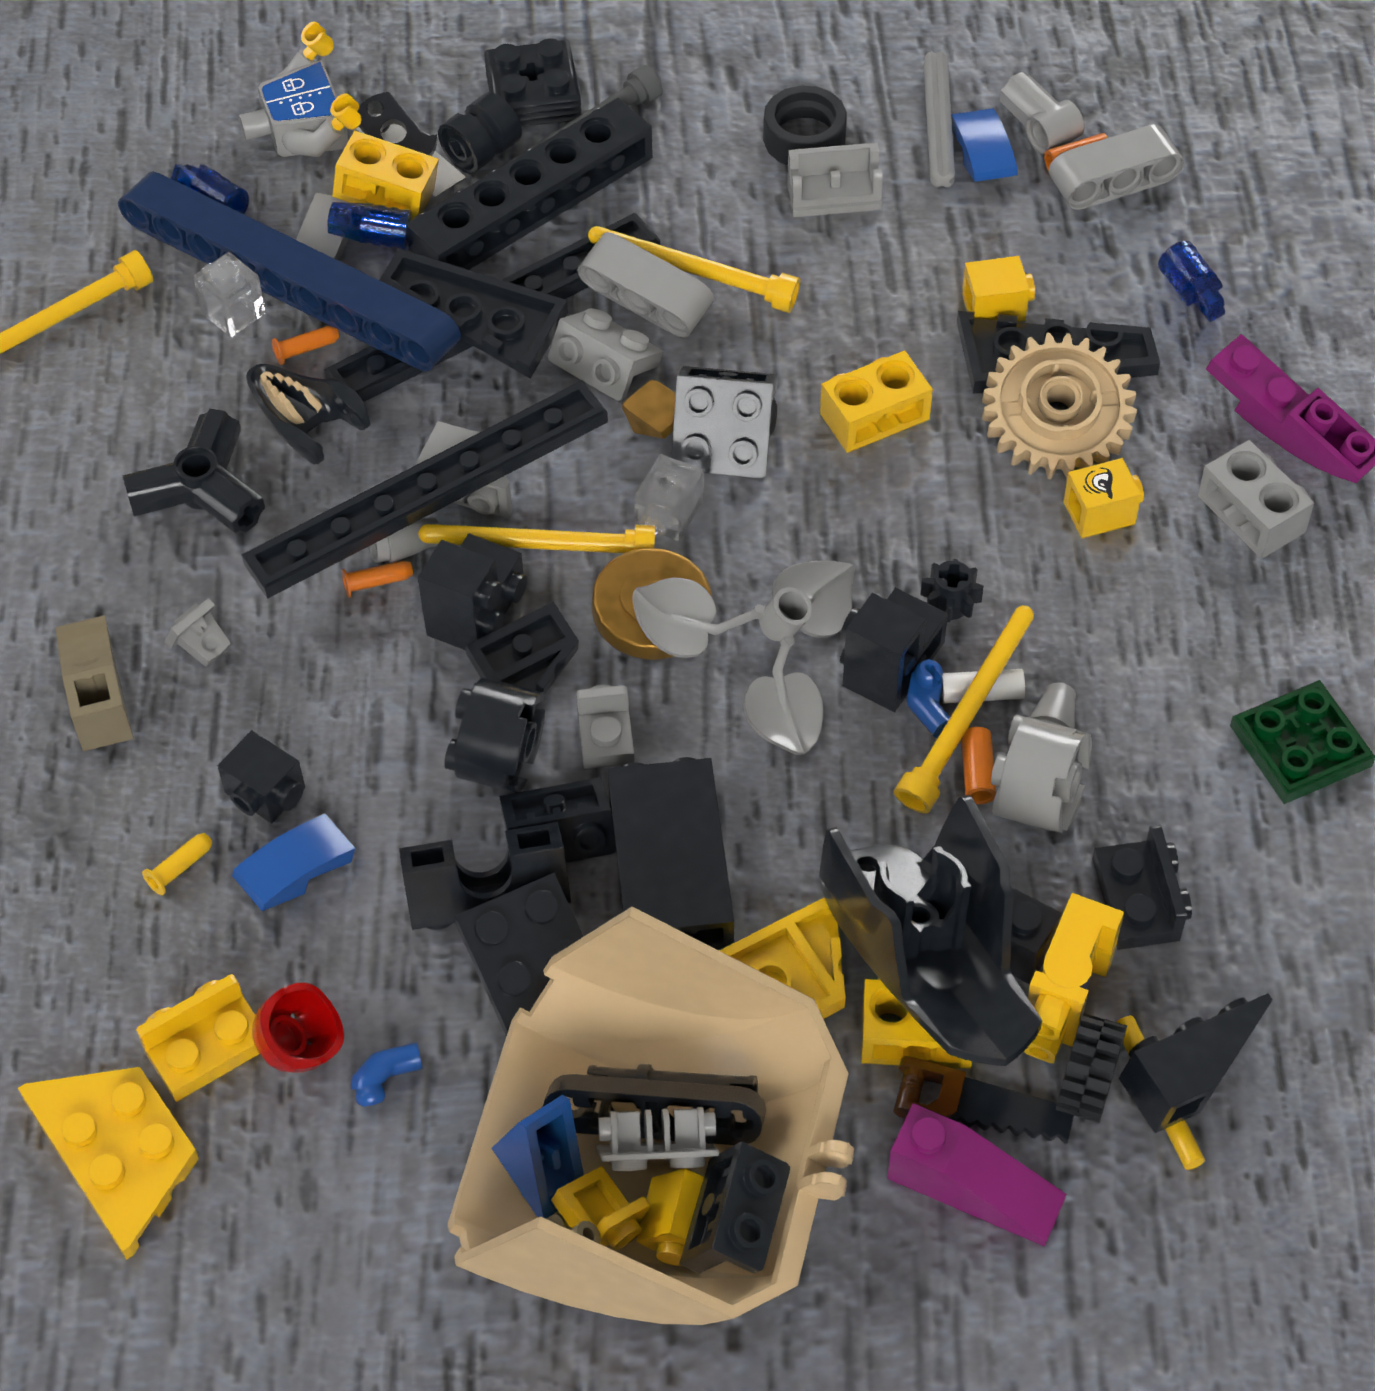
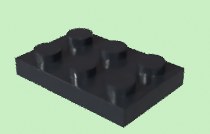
M555 873L454 917V922L506 1036L511 1021L519 1008L530 1012L551 979L545 976L543 972L551 957L584 937Z

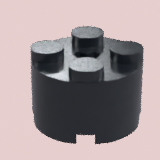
M487 678L479 679L473 685L472 690L463 688L455 709V717L462 721L458 738H452L448 745L444 761L445 769L455 771V775L459 779L514 793L521 792L528 779L518 777L523 763L534 764L542 736L545 710L536 708V704L545 700V694Z

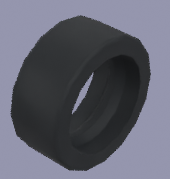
M805 85L786 88L775 94L765 106L763 120V142L768 153L778 162L788 165V150L845 145L847 111L843 102L836 95L823 88ZM797 118H813L825 123L829 129L817 135L799 136L785 131L781 125Z

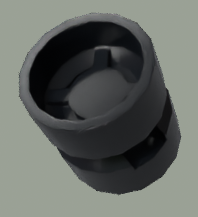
M487 92L466 107L465 115L455 114L441 124L438 129V139L446 156L458 169L468 174L477 172L492 161L495 154L503 153L518 142L522 136L521 124L513 108L504 98L493 92Z

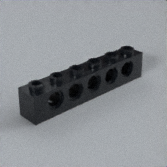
M620 98L614 99L406 223L409 252L470 270L652 159V126Z

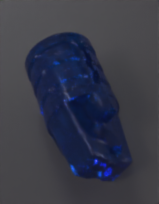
M175 164L170 179L245 214L249 205V195L245 189L229 181L205 164H200L199 168L189 164L184 166L182 164Z
M332 202L327 219V232L363 244L371 243L376 246L383 245L388 248L396 247L406 250L408 244L406 223L411 221L412 211L410 209H399L398 207L390 208L385 205H373V203Z
M1181 241L1169 247L1161 255L1158 261V268L1172 284L1187 307L1195 304L1209 322L1225 315L1224 298L1218 291L1223 288L1222 282L1215 272L1209 268V265L1202 258L1193 243Z

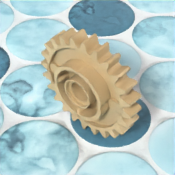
M1047 333L1043 345H1039L1032 337H1029L1025 348L1026 351L1021 350L1015 345L1011 346L1009 360L999 357L997 359L996 372H989L986 386L989 388L984 389L982 403L987 405L983 409L982 420L991 422L988 427L987 436L988 438L1001 437L998 442L997 452L1002 453L1012 450L1014 452L1011 461L1013 466L1026 460L1029 462L1028 474L1032 475L1039 467H1044L1047 479L1050 480L1057 469H1061L1067 478L1068 472L1074 471L1075 467L1082 469L1093 466V461L1098 464L1108 462L1110 458L1109 452L1119 455L1124 443L1122 440H1129L1133 428L1130 423H1134L1137 409L1131 407L1135 401L1136 391L1126 390L1131 379L1130 374L1117 375L1121 361L1119 359L1110 362L1104 361L1107 349L1105 347L1091 352L1089 350L1088 338H1085L1078 346L1072 344V338L1069 333H1066L1062 343H1056L1051 333ZM1061 402L1069 409L1057 410L1051 407L1049 403Z

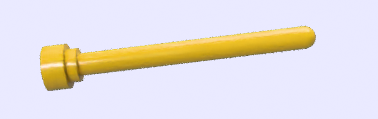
M594 226L588 232V238L593 244H596L604 233H614L684 272L763 295L764 301L770 302L772 308L783 312L791 313L797 300L801 278L782 272L780 276L772 274L770 278L600 226Z
M137 250L127 253L118 258L119 264L113 266L114 272L0 333V354L122 288L126 291L134 288L137 291L149 285L154 280L144 258Z
M424 524L418 531L419 539L427 544H439L441 540L455 545H461L469 533L506 548L626 553L636 549L654 548L655 526L635 525V529H625V534Z
M1022 605L1016 608L922 765L914 767L911 772L903 774L894 789V795L906 807L924 814L931 811L940 796L938 789L941 784L938 778L1034 619V612L1029 606Z

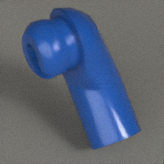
M926 659L917 664L911 675L907 705L935 738H938L950 719V716L939 704L943 688V669L938 662Z
M417 1042L378 1051L368 1057L351 1077V1089L355 1090L356 1102L360 1106H372L383 1102L385 1092L382 1083L389 1077L423 1069Z

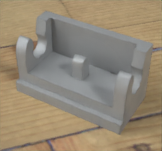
M878 143L788 150L787 185L793 217L882 210L883 176L882 169H878Z

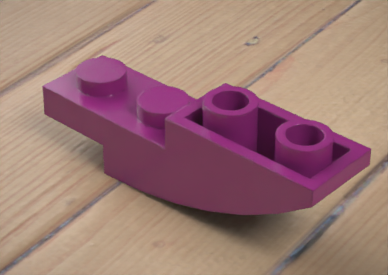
M1240 334L1212 358L1206 367V370L1240 400L1234 411L1256 430L1295 457L1315 468L1353 483H1358L1375 467V438L1320 388H1316L1310 395L1306 393L1244 335Z

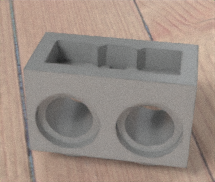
M1250 440L1204 466L1198 497L1261 559L1306 533L1314 502L1302 486L1290 480L1277 467L1273 458L1260 451Z

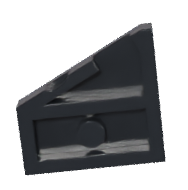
M552 602L467 644L466 655L481 678L546 694L577 652L579 640L556 604Z

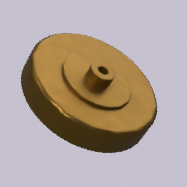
M659 548L636 549L614 558L599 573L593 588L592 614L599 633L615 649L632 657L648 660L674 657L660 650L645 635L634 612L632 595L636 587L647 586L668 578H684L699 583L712 597L709 582L700 568L691 560L676 552Z

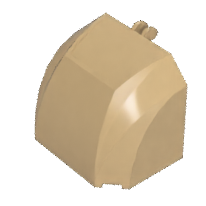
M630 907L552 956L543 970L544 975L551 979L530 1012L519 1008L511 1021L448 1220L449 1232L458 1236L461 1247L454 1256L455 1264L474 1274L519 1291L567 1306L613 1317L658 1324L704 1325L730 1320L798 1286L818 1199L835 1201L841 1198V1196H845L847 1180L842 1175L825 1172L826 1167L845 1168L848 1164L852 1165L853 1146L849 1142L833 1140L849 1073L813 998L634 907ZM639 1064H651L652 1068L656 1071L757 1076L758 1094L765 1102L766 1114L760 1136L749 1145L788 1163L790 1173L763 1270L751 1273L725 1261L698 1274L686 1267L674 1266L660 1261L656 1257V1251L636 1242L637 1237L623 1248L614 1250L611 1245L605 1247L541 1216L537 1217L492 1150V1147L518 1122L543 1107L549 1086L554 1079L567 1074L587 1075L590 1065L637 1069ZM567 1097L570 1099L572 1110H577L578 1107L574 1106L573 1098ZM594 1101L597 1102L595 1112L599 1113L601 1101ZM611 1102L616 1112L639 1111L641 1113L640 1109H636L634 1103ZM668 1106L667 1108L671 1116L674 1117L673 1109H691L693 1107ZM709 1108V1112H714V1109ZM732 1110L731 1113L735 1115V1121L746 1122L742 1111ZM576 1133L584 1175L603 1166L629 1204L643 1196L647 1199L652 1177L683 1169L671 1168L670 1162H667L666 1159H647V1169L614 1171L609 1161L602 1162L596 1151V1144H610V1141H599V1135ZM713 1144L719 1150V1153L733 1146ZM714 1156L705 1157V1166L687 1169L704 1177L709 1159Z

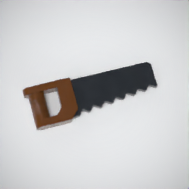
M905 1056L901 1058L899 1070L903 1072L893 1110L897 1116L906 1119L914 1103L956 1122L961 1121L969 1128L977 1124L985 1131L993 1126L999 1133L1009 1129L1016 1136L1026 1132L1031 1138L1035 1139L1041 1134L1048 1141L1058 1137L1064 1144L1068 1143L1074 1115L1056 1110L1057 1103L965 1077V1071L915 1057ZM924 1080L942 1084L938 1099L928 1105L919 1103Z

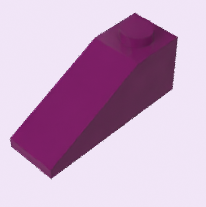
M913 1103L890 1150L888 1180L1045 1247L1067 1194L966 1125Z

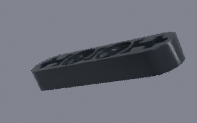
M567 1074L554 1079L549 1086L543 1103L544 1107L561 1095L573 1098L574 1106L578 1107L577 1110H572L576 1133L599 1135L598 1119L610 1117V1111H615L611 1102L618 1098L631 1099L637 1103L641 1110L640 1137L645 1139L644 1110L651 1109L653 1139L662 1140L661 1113L662 1109H668L669 1105L682 1102L693 1108L703 1107L704 1113H708L709 1108L714 1107L716 1136H705V1142L707 1144L733 1146L742 1141L747 1144L754 1142L761 1134L766 1114L765 1102L760 1095L749 1088L741 1086ZM595 1098L602 1100L599 1113L595 1112L597 1102H594ZM732 1110L742 1111L746 1122L735 1121V1115L731 1113ZM669 1113L670 1140L675 1141L674 1117Z

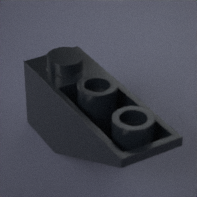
M1269 993L1249 1002L1244 997L1238 998L1222 1008L1217 1016L1205 1021L1201 1017L1192 1018L1179 1026L1173 1035L1161 1040L1157 1036L1148 1037L1129 1051L1130 1059L1118 1079L1154 1133L1191 1118L1202 1111L1273 999Z

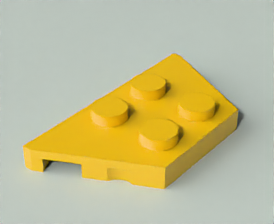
M825 897L719 950L813 998L823 1019L845 1008L846 996L844 975L842 974V953L838 923L833 917Z
M140 1067L26 1083L18 1087L24 1102L125 1259L127 1260L134 1256L140 1247L138 1239L154 1215L157 1217L161 1216L172 1199L173 1189L178 1183L186 1179L199 1159L196 1149Z

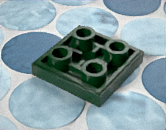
M1321 680L1232 716L1230 727L1283 804L1373 766L1375 755Z

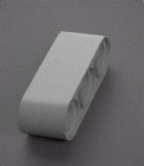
M1155 124L1065 151L1053 160L1048 172L1068 205L1072 209L1080 210L1165 184L1182 171L1184 158L1164 129Z
M604 233L577 269L581 280L594 291L671 334L682 338L689 337L714 302L713 293L703 282L614 233Z

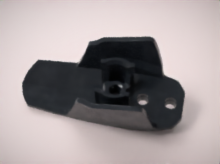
M967 795L957 799L940 831L935 845L923 859L908 848L882 843L850 851L837 827L827 829L819 870L821 888L826 903L840 928L887 989L949 1055L996 1066H1007L1015 1060L1036 1038L1041 1030L1043 1020L1011 973V932L1014 892L1010 885V867L973 798Z

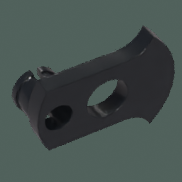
M390 92L373 95L359 106L357 111L361 115L359 127L365 134L384 140L381 133L386 132L391 124H397L402 126L407 133L402 141L394 144L429 156L434 154L438 141L437 134L430 135L422 132Z

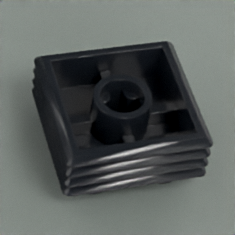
M548 38L536 44L520 46L502 44L496 49L484 51L489 92L496 93L506 100L516 113L521 127L573 121L582 115L581 95L568 40Z

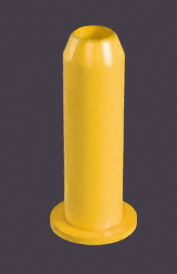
M206 833L195 835L152 871L144 869L142 875L146 883L154 892L161 896L166 893L165 886L210 850L213 843L212 839Z

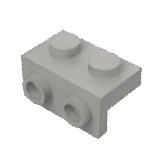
M590 308L586 311L560 318L548 354V360L616 401H620L627 397L633 376L659 367L664 351L649 343V338L643 333L625 329L613 322L612 317L608 313Z

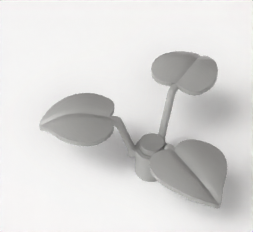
M823 560L792 565L784 569L776 577L771 590L772 599L766 606L757 604L751 611L720 624H711L716 615L715 603L708 591L697 582L684 578H668L647 586L636 587L632 600L634 612L641 629L655 646L676 657L690 658L699 656L707 648L708 633L718 635L758 619L763 634L773 641H780L781 646L773 666V677H759L747 688L743 701L746 719L752 729L763 739L795 755H804L814 746L819 737L823 722V701L820 691L812 679L804 673L794 672L783 676V667L789 649L795 643L794 635L799 630L816 638H828L842 630L844 621L852 610V583L855 571L853 564Z

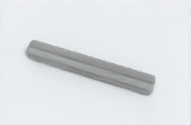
M930 51L924 56L930 183L936 188L941 186L948 188L953 185L955 175L948 56L942 51L938 53Z

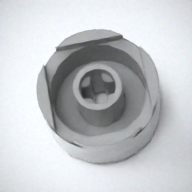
M1015 715L1008 735V744L1010 745L1007 756L999 754L992 770L991 784L999 786L995 795L992 813L1003 819L1052 832L1063 833V830L1067 831L1071 826L1083 795L1085 785H1081L1080 780L1082 768L1089 769L1092 750L1091 734L1035 718Z

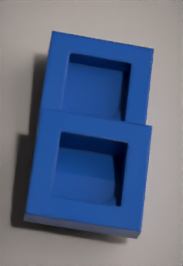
M994 108L951 114L952 132L963 148V165L974 182L1018 175L1017 164L1010 141Z
M323 814L289 830L257 850L234 868L232 877L259 909L265 911L305 894L309 879L351 863L355 847L329 817Z

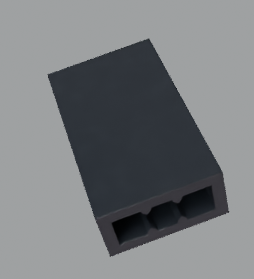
M682 757L672 762L654 764L632 762L621 767L607 768L622 912L630 907H634L715 949H723L733 944L734 915L712 759Z

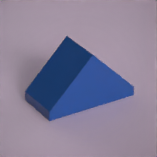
M561 1095L518 1122L492 1147V1150L537 1217L541 1216L547 1219L558 1210L551 1199L557 1189L584 1175L570 1099L564 1095Z

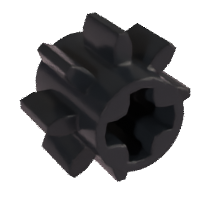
M953 559V561H946L940 565L932 564L930 578H922L920 595L927 597L928 604L948 613L947 622L963 616L972 617L974 603L982 602L984 586L976 583L978 571L976 567L969 568L966 564L959 562L958 559Z

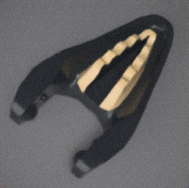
M270 364L255 365L247 372L248 386L266 417L279 435L312 464H319L324 460L321 444L315 442L307 435L309 431L320 423L342 419L359 430H365L370 426V419L362 398L354 389L332 379L307 377Z

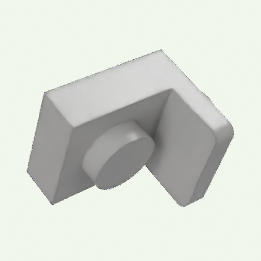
M597 685L590 689L578 690L576 698L584 769L619 766L635 762L627 686Z

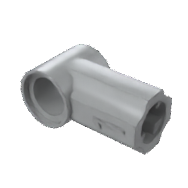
M1020 72L1010 77L1006 86L1000 90L999 101L1025 126L1030 144L1040 154H1044L1048 149L1064 145L1083 135L1084 120L1078 107L1070 100L1056 101L1030 75L1027 76Z

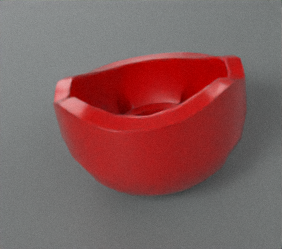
M299 982L279 989L260 1006L253 1022L252 1036L258 1053L271 1067L281 1072L303 1073L316 1069L337 1054L344 1042V1028L338 1012L328 997L313 984ZM307 1041L311 1042L312 1045H306Z

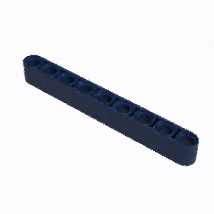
M149 172L118 201L121 214L136 229L418 370L430 371L461 339L459 327L443 311L160 173Z

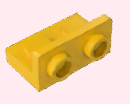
M233 974L221 980H212L197 989L193 996L172 1008L166 1007L154 1012L145 1023L136 1029L146 1056L175 1102L259 1055L252 1036L253 1022L256 1015L243 997L239 982Z

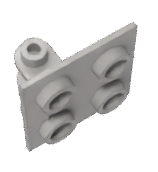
M703 1107L673 1109L675 1141H671L669 1110L662 1109V1141L653 1142L651 1109L644 1110L645 1142H641L640 1112L610 1111V1117L598 1119L599 1141H610V1144H596V1151L601 1161H609L614 1171L647 1169V1159H666L667 1162H670L671 1168L705 1166V1157L719 1156V1150L713 1144L705 1142V1136H716L715 1113H704Z

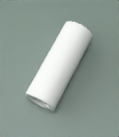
M1023 669L1003 670L984 701L1024 699L1025 679ZM978 671L943 673L942 703H959Z

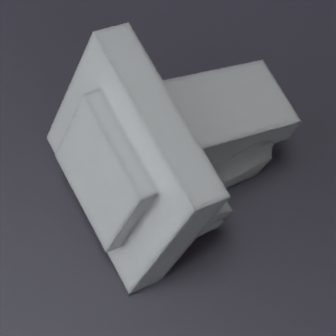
M209 598L200 605L195 603L173 622L164 641L170 649L178 644L205 667L220 657L231 644L211 615L215 604Z

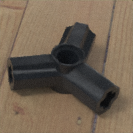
M209 408L207 413L199 415L187 448L177 454L173 463L123 475L134 517L186 504L193 509L206 510L234 533L239 531L247 533L258 523L259 517L265 509L264 500L226 471L241 432L239 420L229 416L226 411Z

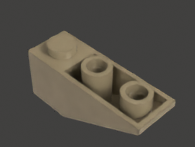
M105 615L55 627L62 678L70 715L83 752L134 739Z

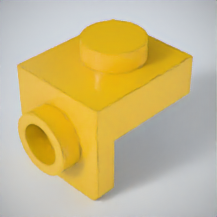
M603 1166L557 1189L551 1199L569 1227L573 1228L582 1221L593 1223L600 1233V1244L605 1247L611 1245L614 1250L623 1248L642 1232L639 1224L651 1207L644 1196L629 1204Z

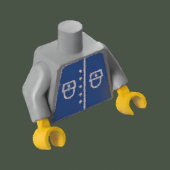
M310 22L302 31L301 40L307 46L305 50L299 49L284 70L274 78L262 82L258 86L261 109L239 114V121L245 140L270 135L277 154L282 157L295 155L320 157L326 151L344 149L348 143L347 129H356L361 123V115L357 112L359 103L346 93L337 97L322 60L317 61L315 59L317 55L326 56L330 54L334 48L332 38L326 34V30L317 22Z

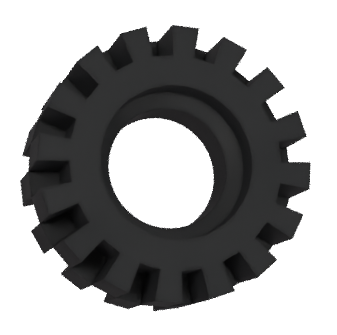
M1083 1013L1068 1060L1056 1110L1100 1123L1127 1025Z

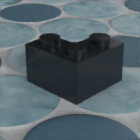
M469 533L461 546L441 540L418 575L426 635L466 651L467 644L502 628L508 608L512 602L518 603L526 590L527 576L523 573L522 553Z
M896 587L887 599L872 592L861 609L854 607L849 612L842 627V634L846 636L845 647L840 656V663L844 665L842 686L895 713L908 694L911 675L917 664L926 659L933 660L945 643L948 613Z

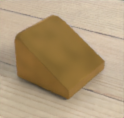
M649 380L622 404V409L633 432L662 439L668 437L673 432L676 393L656 380Z

